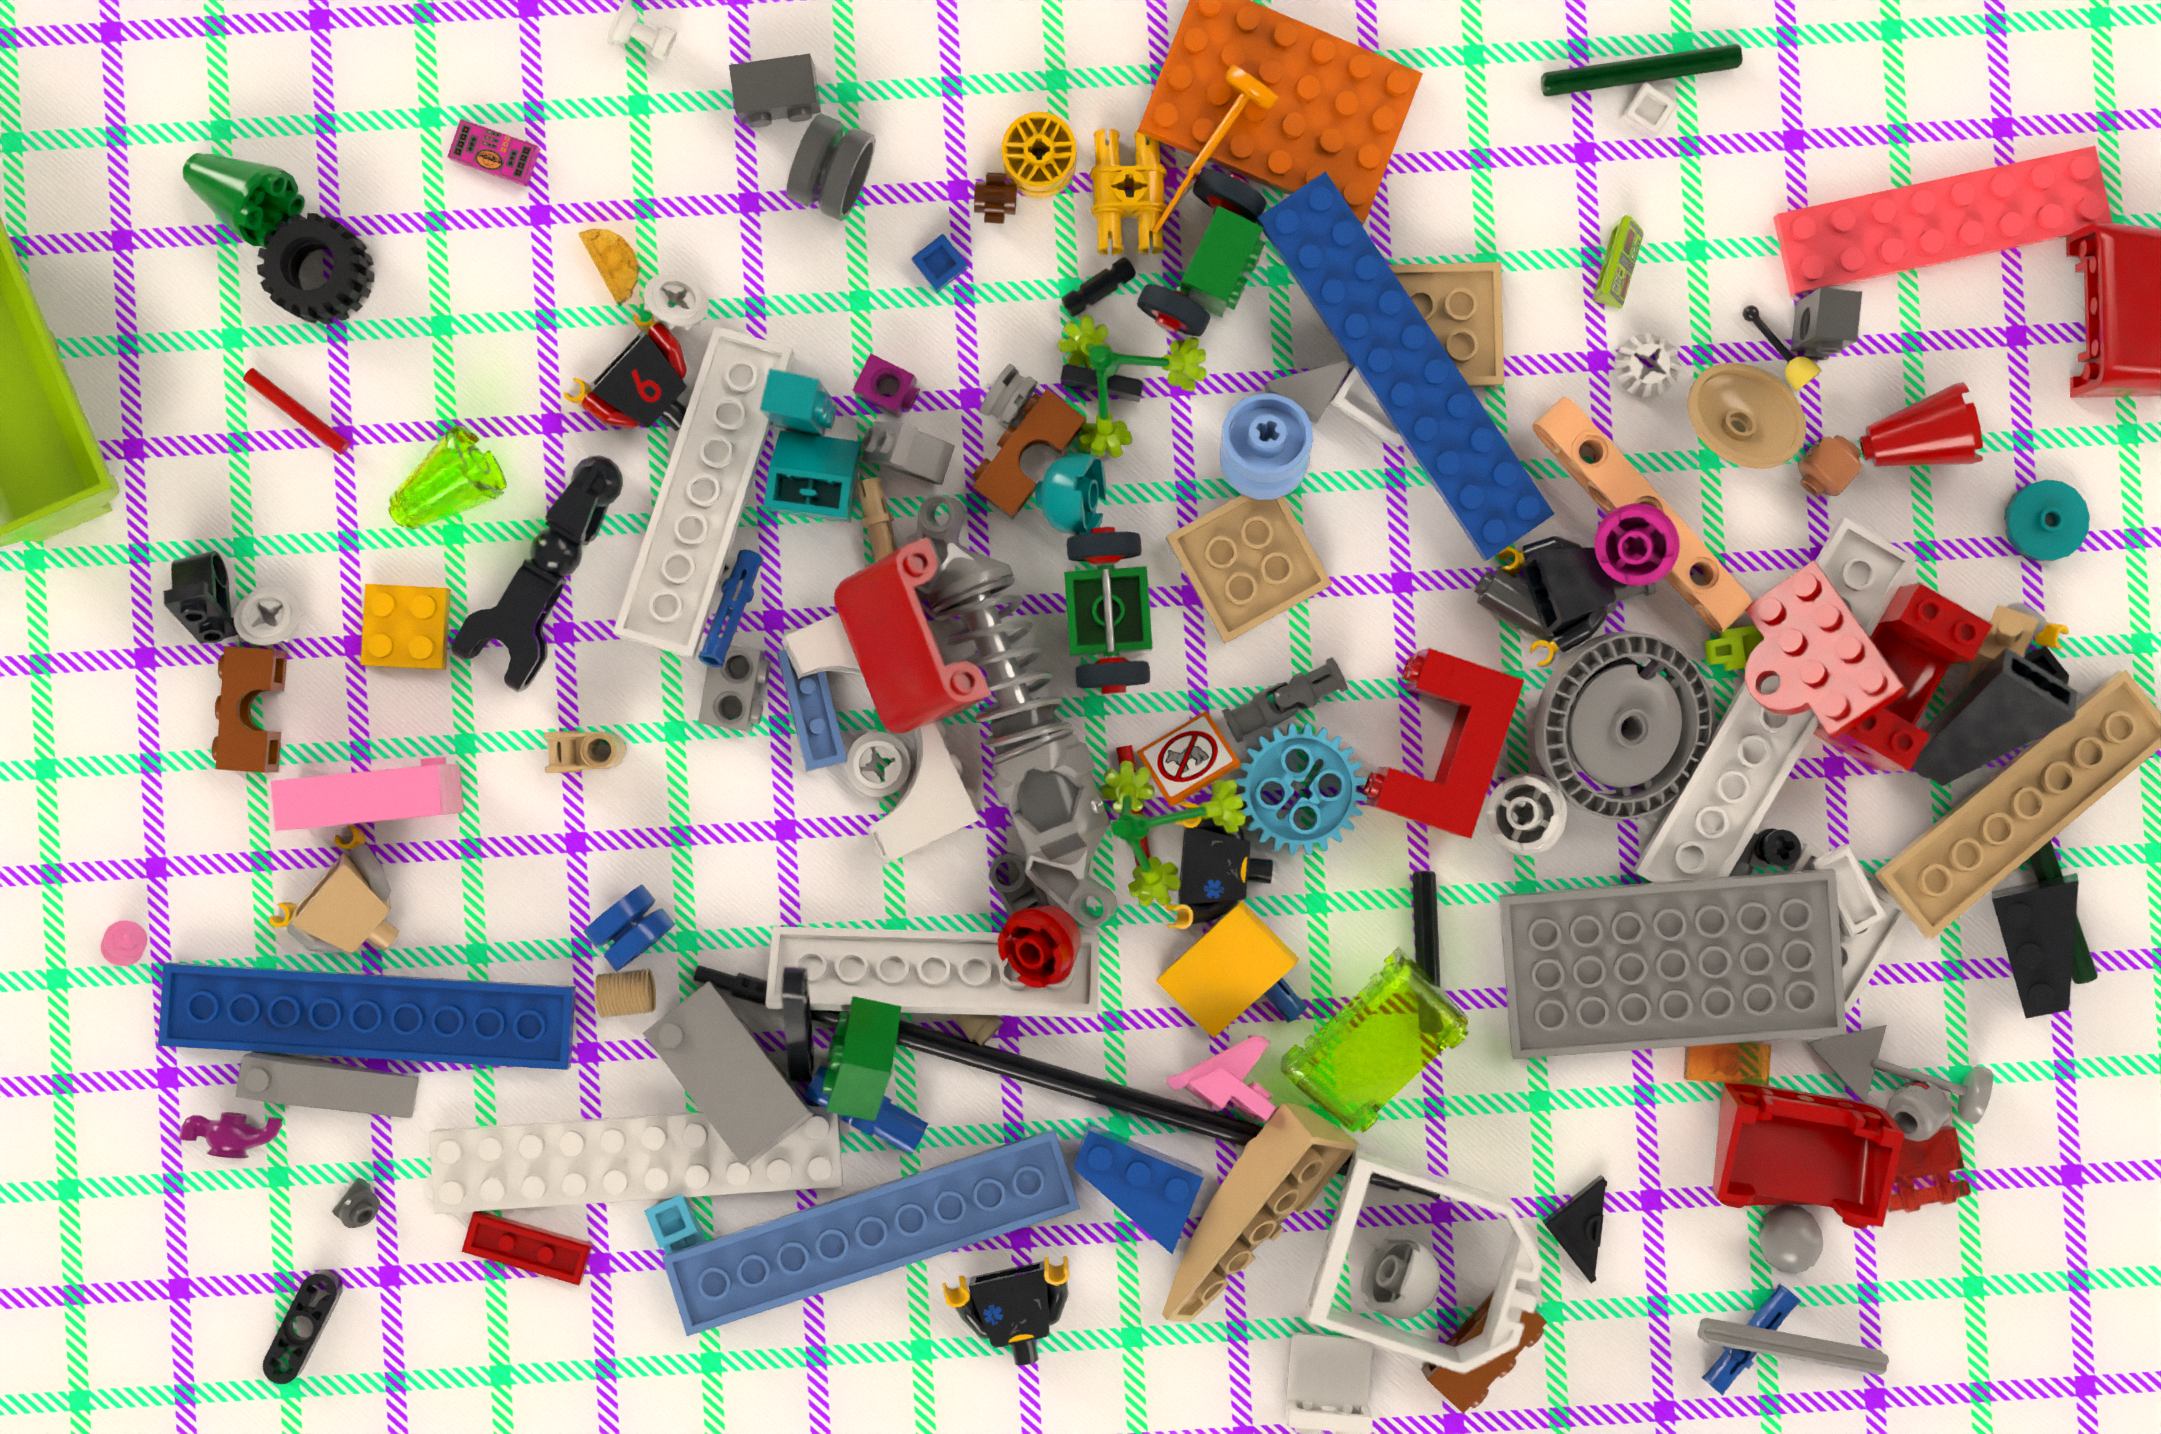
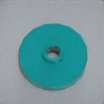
M2042 480L2025 485L2012 495L2005 508L2004 519H2006L2007 527L2005 532L2008 541L2015 550L2031 560L2054 561L2067 557L2082 545L2088 534L2090 515L2086 501L2075 488L2062 481ZM2047 513L2051 514L2054 518L2052 527L2045 523Z

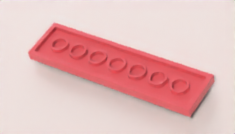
M2096 146L1778 213L1773 217L1790 296L1816 291L1820 287H1835L2067 237L2091 223H2113Z

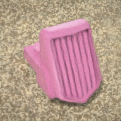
M1250 1035L1247 1040L1180 1074L1169 1076L1166 1079V1083L1176 1091L1185 1087L1217 1112L1222 1110L1227 1102L1230 1101L1258 1123H1263L1268 1120L1276 1109L1269 1102L1273 1096L1254 1081L1251 1084L1249 1083L1248 1086L1242 1082L1271 1043L1261 1036Z

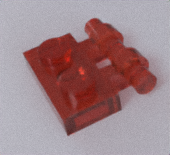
M1950 1125L1941 1127L1930 1139L1923 1141H1913L1904 1137L1893 1182L1896 1183L1898 1194L1890 1195L1888 1212L1904 1210L1906 1213L1919 1211L1922 1205L1940 1202L1941 1205L1956 1203L1959 1197L1971 1195L1970 1185L1966 1179L1951 1182L1949 1171L1964 1168L1955 1127ZM1932 1175L1934 1186L1917 1190L1914 1188L1913 1179Z

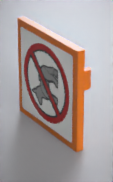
M1207 711L1137 751L1145 767L1150 770L1153 780L1170 807L1242 766Z

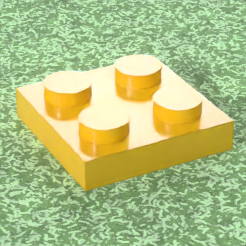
M365 584L361 665L446 670L451 589Z

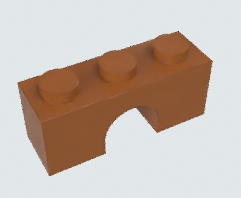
M1046 389L1042 396L1035 393L1021 411L1026 417L1016 429L1013 426L1008 427L996 444L1001 448L992 461L985 458L972 475V478L976 480L972 486L974 491L1012 520L1035 492L1037 485L1020 468L1022 454L1031 446L1046 445L1062 456L1086 424V418L1049 389Z
M224 646V655H221L218 661V675L222 679L221 695L217 697L215 702V716L219 720L218 736L214 738L212 743V757L216 760L215 769L262 773L279 772L281 732L266 731L259 728L251 717V705L254 699L265 691H285L287 651Z

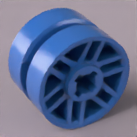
M643 884L613 904L583 931L596 948L605 945L611 940L614 941L603 956L616 972L636 959L675 926L674 921L663 908L654 911L644 918L643 915L653 906L656 899Z

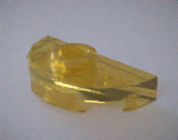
M592 228L578 233L616 304L620 307L632 297L633 290L638 282L640 265L636 252L622 236L607 229Z

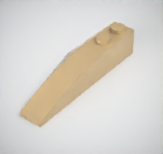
M1283 1102L1281 1106L1277 1107L1268 1118L1267 1124L1260 1133L1246 1144L1244 1153L1228 1173L1200 1220L1175 1275L1162 1312L1164 1318L1170 1321L1191 1322L1228 1286L1225 1278L1229 1274H1234L1242 1269L1245 1270L1256 1259L1252 1251L1267 1238L1274 1241L1284 1231L1280 1224L1294 1210L1302 1214L1313 1203L1358 1147V1142L1307 1106Z

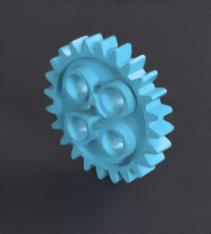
M1293 723L1288 724L1287 736H1283L1277 728H1273V741L1269 742L1262 736L1257 738L1262 748L1259 752L1251 748L1246 749L1252 761L1250 764L1241 763L1242 766L1239 767L1246 772V777L1234 779L1237 785L1244 787V792L1239 794L1242 801H1246L1247 806L1241 811L1245 816L1251 815L1253 818L1246 829L1252 831L1260 827L1262 832L1259 835L1258 841L1263 843L1270 837H1273V850L1278 851L1284 842L1288 843L1290 855H1295L1298 845H1303L1306 855H1312L1313 843H1318L1323 851H1327L1328 837L1331 836L1334 840L1341 843L1343 839L1339 829L1341 827L1352 831L1355 829L1348 820L1350 814L1355 816H1362L1363 814L1362 811L1354 806L1355 801L1367 799L1366 795L1356 792V786L1367 782L1366 778L1354 776V771L1362 766V762L1349 763L1347 759L1351 756L1354 749L1349 747L1340 751L1338 747L1342 737L1338 735L1330 742L1327 741V728L1322 727L1316 736L1312 735L1310 723L1304 725L1301 734L1297 733ZM1293 749L1301 750L1307 759L1304 769L1296 773L1290 771L1285 763L1287 753ZM1321 759L1323 766L1305 787L1310 792L1308 797L1298 796L1282 819H1278L1276 816L1278 811L1294 794L1295 790L1290 786L1292 781L1302 782L1311 771L1315 762ZM1331 773L1338 779L1339 788L1333 796L1325 797L1319 792L1318 782L1323 775ZM1270 781L1278 783L1282 789L1281 799L1273 805L1264 803L1260 795L1262 786ZM1302 806L1311 808L1314 813V822L1307 829L1297 828L1293 821L1295 811Z

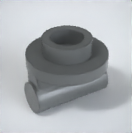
M362 1178L356 1179L332 1210L333 1214L348 1228L367 1225L374 1219L380 1208V1201L370 1189L371 1185Z

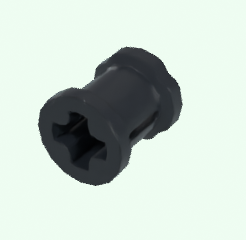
M1769 828L1758 833L1759 836L1754 849L1757 859L1769 865L1789 866L1799 858L1801 843L1798 837L1791 831ZM1776 840L1782 841L1783 847L1777 849V854L1771 853V847L1776 845Z

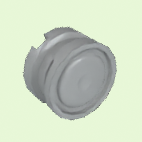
M1012 364L1007 365L985 397L979 410L980 413L987 416L992 414L999 419L998 424L1008 429L1021 414L1022 409L1031 398L1038 381L1030 376L1024 378L1015 369V366Z

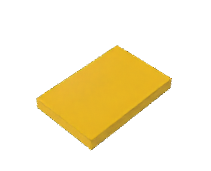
M1240 900L1160 974L1156 982L1214 1039L1290 971L1300 958Z

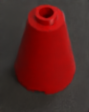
M1964 382L1953 384L1867 426L1866 435L1859 437L1864 460L1872 459L1875 467L1959 465L1981 462L1983 456L1975 453V450L1983 448L1981 428L1974 402L1965 404L1962 396L1963 393L1970 392Z

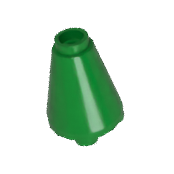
M201 153L190 156L183 167V179L188 183L190 189L240 239L252 246L267 248L269 242L264 240L266 234L270 232L275 235L279 231L275 225L281 220L290 224V216L300 214L305 205L304 197L298 194V186L294 177L279 167Z

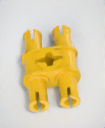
M1105 129L1095 131L1093 134L1095 140V166L1090 171V179L1093 180V206L1091 207V214L1097 220V253L1108 256V239H1111L1112 255H1118L1123 252L1122 218L1138 219V253L1148 255V248L1150 247L1149 238L1152 239V255L1162 253L1164 251L1163 230L1161 228L1157 234L1153 232V229L1168 207L1165 204L1164 178L1167 176V171L1164 165L1160 164V141L1148 137L1149 145H1147L1146 136L1138 133L1136 130L1134 132L1136 165L1122 166L1120 165L1119 131L1109 129L1108 146L1105 144ZM1124 187H1132L1134 196L1126 197Z

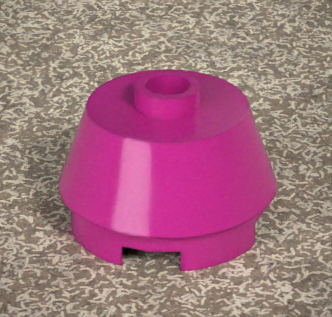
M1628 504L1610 512L1603 519L1596 532L1595 553L1599 564L1610 577L1624 584L1642 586L1662 579L1673 568L1679 555L1680 540L1674 523L1664 512L1650 505Z

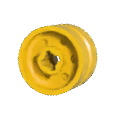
M1031 112L1017 118L1006 130L1001 148L1004 172L1007 173L1008 181L1017 184V191L1032 198H1047L1060 193L1069 185L1076 171V141L1072 130L1061 118L1047 112ZM1037 151H1043L1044 156H1042V160H1036L1035 155Z

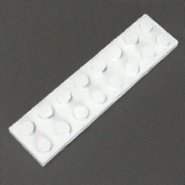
M714 325L613 630L615 636L695 659L771 425V421L760 411L768 371L770 368L788 372L794 355L793 348Z
M773 926L765 1003L767 1009H783L782 979L784 968L803 967L807 968L811 1010L848 1011L852 996L901 1006L902 1013L1097 1018L1099 935H1081V946L1072 971L1066 979L1056 984H1049L1044 988H1033L1022 984L1016 979L1020 974L1012 968L1008 959L1002 962L998 952V937L1000 933Z

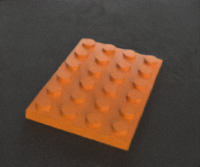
M1189 0L1137 132L1197 157L1240 95L1225 78L1226 72L1233 64L1264 84L1279 99L1270 109H1263L1249 100L1207 161L1287 195L1293 194L1326 171L1361 225H1363L1368 217L1423 73L1251 0Z

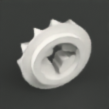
M667 273L653 277L646 284L642 295L645 301L644 311L653 314L654 323L660 321L668 323L670 330L675 326H681L685 331H688L694 324L700 326L708 311V298L704 290L690 278L679 274ZM684 298L681 307L678 305L673 308L667 306L668 301L675 302Z
M1651 332L1635 335L1628 339L1620 347L1615 358V374L1620 385L1630 394L1640 398H1654L1667 392L1677 382L1679 370L1682 366L1679 363L1678 349L1668 342L1667 337L1658 336ZM1656 352L1654 365L1659 368V372L1651 371L1640 379L1643 364L1639 362L1638 358L1646 359Z
M265 587L251 592L242 599L234 614V626L241 639L250 643L254 648L259 645L272 649L274 644L281 641L288 643L289 636L295 630H300L299 620L303 614L297 599L290 592L277 587ZM263 609L266 613L274 616L277 625L273 627L264 623L260 610Z
M872 732L861 736L851 745L846 756V773L851 784L858 791L868 796L884 797L895 793L903 787L910 774L911 762L909 752L901 740L888 733ZM872 747H875L876 752H879L881 758H895V762L890 763L889 766L884 768V782H882L881 776H878L876 771H862L861 769L873 761L872 754L874 752Z

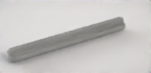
M1711 1318L1701 1319L1699 1329L1697 1330L1698 1337L1705 1343L1871 1374H1884L1889 1363L1888 1356L1883 1354L1881 1350Z

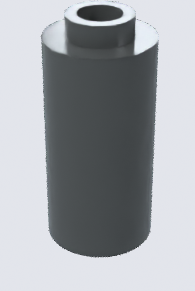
M1497 568L1493 574L1489 571L1483 574L1474 592L1479 594L1478 604L1539 640L1551 642L1554 639L1553 636L1546 637L1527 584L1500 568Z

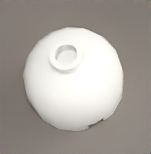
M1397 1232L1388 1235L1384 1239L1389 1244L1385 1246L1381 1254L1375 1248L1369 1256L1363 1270L1361 1292L1368 1297V1302L1364 1301L1366 1307L1387 1317L1400 1320L1418 1316L1436 1300L1439 1294L1440 1270L1437 1260L1427 1246L1407 1234Z

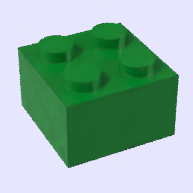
M852 996L848 1012L840 1011L835 1036L832 1035L827 1060H830V1066L826 1070L822 1086V1093L829 1095L827 1112L871 1121L876 1120L892 1074L901 1006Z

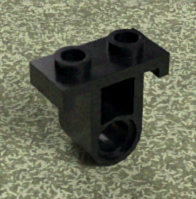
M210 551L174 560L171 564L172 589L163 591L165 607L200 644L217 643L224 638L239 635L234 626V617L231 618L228 573L220 554L217 551Z

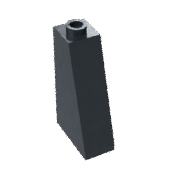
M2006 647L1923 729L1930 736L1912 768L1920 776L1929 778L1944 786L2070 722L2076 716L2078 691Z

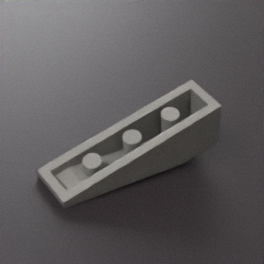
M251 1052L242 1056L235 1097L275 1104L411 1118L414 1111L419 1077L283 1053Z

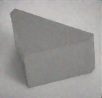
M1348 361L1268 381L1265 391L1266 393H1275L1292 399L1305 410L1309 420L1317 424L1349 370Z

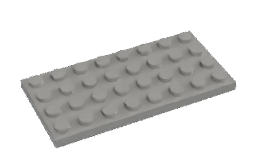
M1832 868L1499 895L1510 1046L1513 1059L1847 1035L1836 871Z

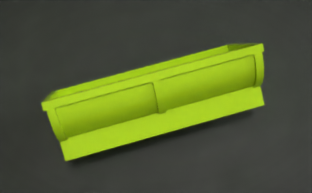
M1 216L0 547L23 540L39 543L113 511L109 502L119 494L120 487L115 476L110 474L58 352L59 345L56 337L48 329Z

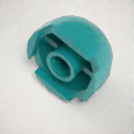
M1071 454L1057 459L1046 470L1043 481H1038L1036 485V503L1042 505L1044 516L1050 525L1060 532L1072 535L1091 534L1090 529L1098 528L1102 523L1104 513H1096L1098 498L1106 499V479L1101 459H1095L1097 456L1095 454Z

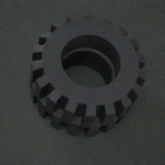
M308 213L307 219L300 214L290 216L292 222L290 224L283 220L278 222L275 226L279 231L275 235L270 232L266 234L264 240L269 242L266 249L259 248L257 255L264 260V264L257 265V274L265 278L260 284L264 291L271 294L269 298L285 311L314 324L317 321L324 325L333 324L334 317L343 321L350 318L347 313L349 309L358 312L363 307L358 301L362 296L369 298L372 290L368 289L366 284L367 282H374L375 273L368 269V266L374 264L372 257L365 252L367 247L363 241L328 216L323 218L317 213ZM330 249L334 259V267L330 278L316 289L304 290L299 279L302 262L310 253L316 250Z

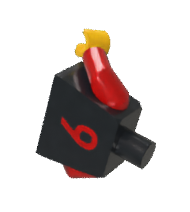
M634 314L633 320L641 330L639 334L590 385L581 379L573 378V381L580 384L581 392L577 397H574L564 391V397L570 402L582 405L586 411L604 424L629 429L636 428L641 424L649 428L660 417L674 431H678L681 428L687 410L677 400L687 388L683 382L687 368L681 345L665 324L661 323V321L654 323L653 314L648 322H640Z

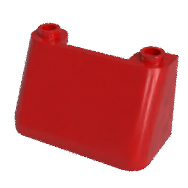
M2091 223L2066 237V257H2079L2081 262L2075 265V273H2084L2086 351L2077 354L2078 362H2085L2080 376L2070 377V398L2161 396V228L2118 223Z
M928 537L909 543L845 578L839 583L834 592L836 609L879 718L885 728L897 734L907 733L961 713L991 695L983 674L973 663L960 661L947 666L944 665L914 590L915 587L930 581L937 570L936 555Z
M1725 1081L1720 1100L1713 1193L1722 1204L1734 1208H1743L1744 1204L1754 1202L1755 1195L1831 1207L1839 1216L1843 1217L1842 1222L1854 1228L1866 1229L1868 1225L1883 1227L1905 1133L1887 1111L1870 1103L1742 1081Z

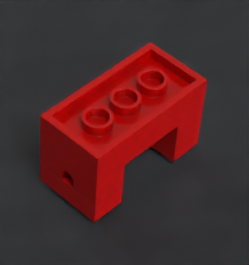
M1921 583L1901 586L1870 639L1908 692L1835 740L1827 733L1821 722L1818 724L1813 735L1874 770L1910 771L1930 736L1929 733L1915 726L1950 664L1972 662L1993 624Z
M1427 648L1417 651L1414 657H1408L1402 674V679L1407 680L1405 690L1458 708L1434 782L1391 767H1378L1377 772L1369 773L1363 794L1368 796L1366 803L1368 806L1456 836L1471 839L1524 680Z

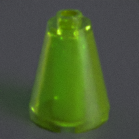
M456 425L441 437L389 497L390 507L388 508L391 518L399 526H406L409 529L415 530L498 499L505 493L502 490L507 487V482L496 458L490 450L484 454L475 445L480 439L466 427Z

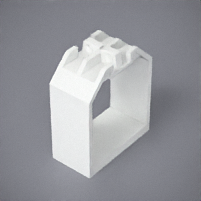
M1355 1149L1307 1301V1320L1309 1323L1465 1374L1519 1345L1524 1324L1519 1323L1522 1310L1534 1312L1538 1296L1533 1292L1530 1284L1531 1282L1537 1284L1543 1262L1516 1211L1505 1197ZM1372 1172L1505 1215L1513 1233L1503 1260L1482 1334L1457 1347H1453L1331 1306Z

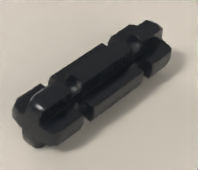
M1122 257L1111 264L1112 269L1108 270L1105 268L1081 284L1080 290L1077 292L1072 290L1061 299L1062 304L1068 314L1072 317L1077 316L1086 310L1087 304L1092 306L1118 289L1119 283L1124 285L1133 279L1136 271L1131 262L1126 257Z

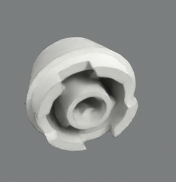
M1532 773L1518 774L1504 780L1492 792L1486 807L1487 824L1492 837L1501 847L1517 855H1535L1548 850L1560 839L1567 823V805L1562 792L1549 779Z

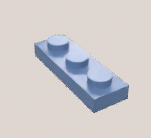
M786 650L778 651L777 656L806 772L847 762L825 671L798 679Z

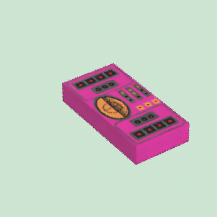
M460 119L447 157L451 161L527 187L540 148L529 142Z

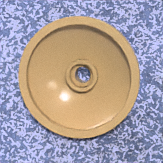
M1741 363L1718 364L1702 372L1689 390L1687 411L1695 432L1710 450L1731 463L1753 469L1778 467L1793 458L1805 440L1806 419L1797 398L1779 379L1762 369Z

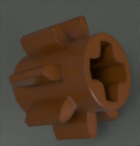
M987 172L986 182H975L974 213H985L984 223L1004 224L1005 214L1015 215L1017 184L1006 183L1007 173Z

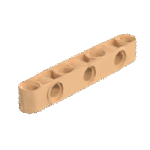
M1562 397L1532 424L1533 431L1541 442L1607 515L1624 505L1646 504L1661 510L1672 520L1679 535L1680 549L1675 565L1664 578L1709 627L1718 633H1723L1746 612L1745 610L1752 603L1747 592L1616 446L1572 400ZM1581 445L1589 446L1594 451L1595 461L1593 464L1586 463L1580 457L1579 449ZM1692 566H1697L1704 574V581L1701 586L1696 585L1690 578Z

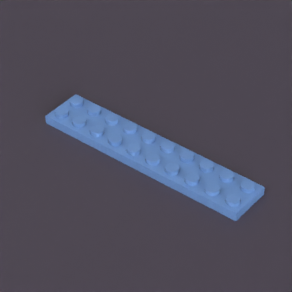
M1054 1128L664 1254L662 1259L686 1335L690 1336L1078 1210L1080 1206Z

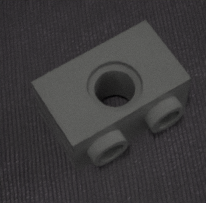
M1820 287L1796 302L1791 351L1804 352V357L1812 360H1828L1829 355L1841 353L1842 349L1857 342L1862 292Z

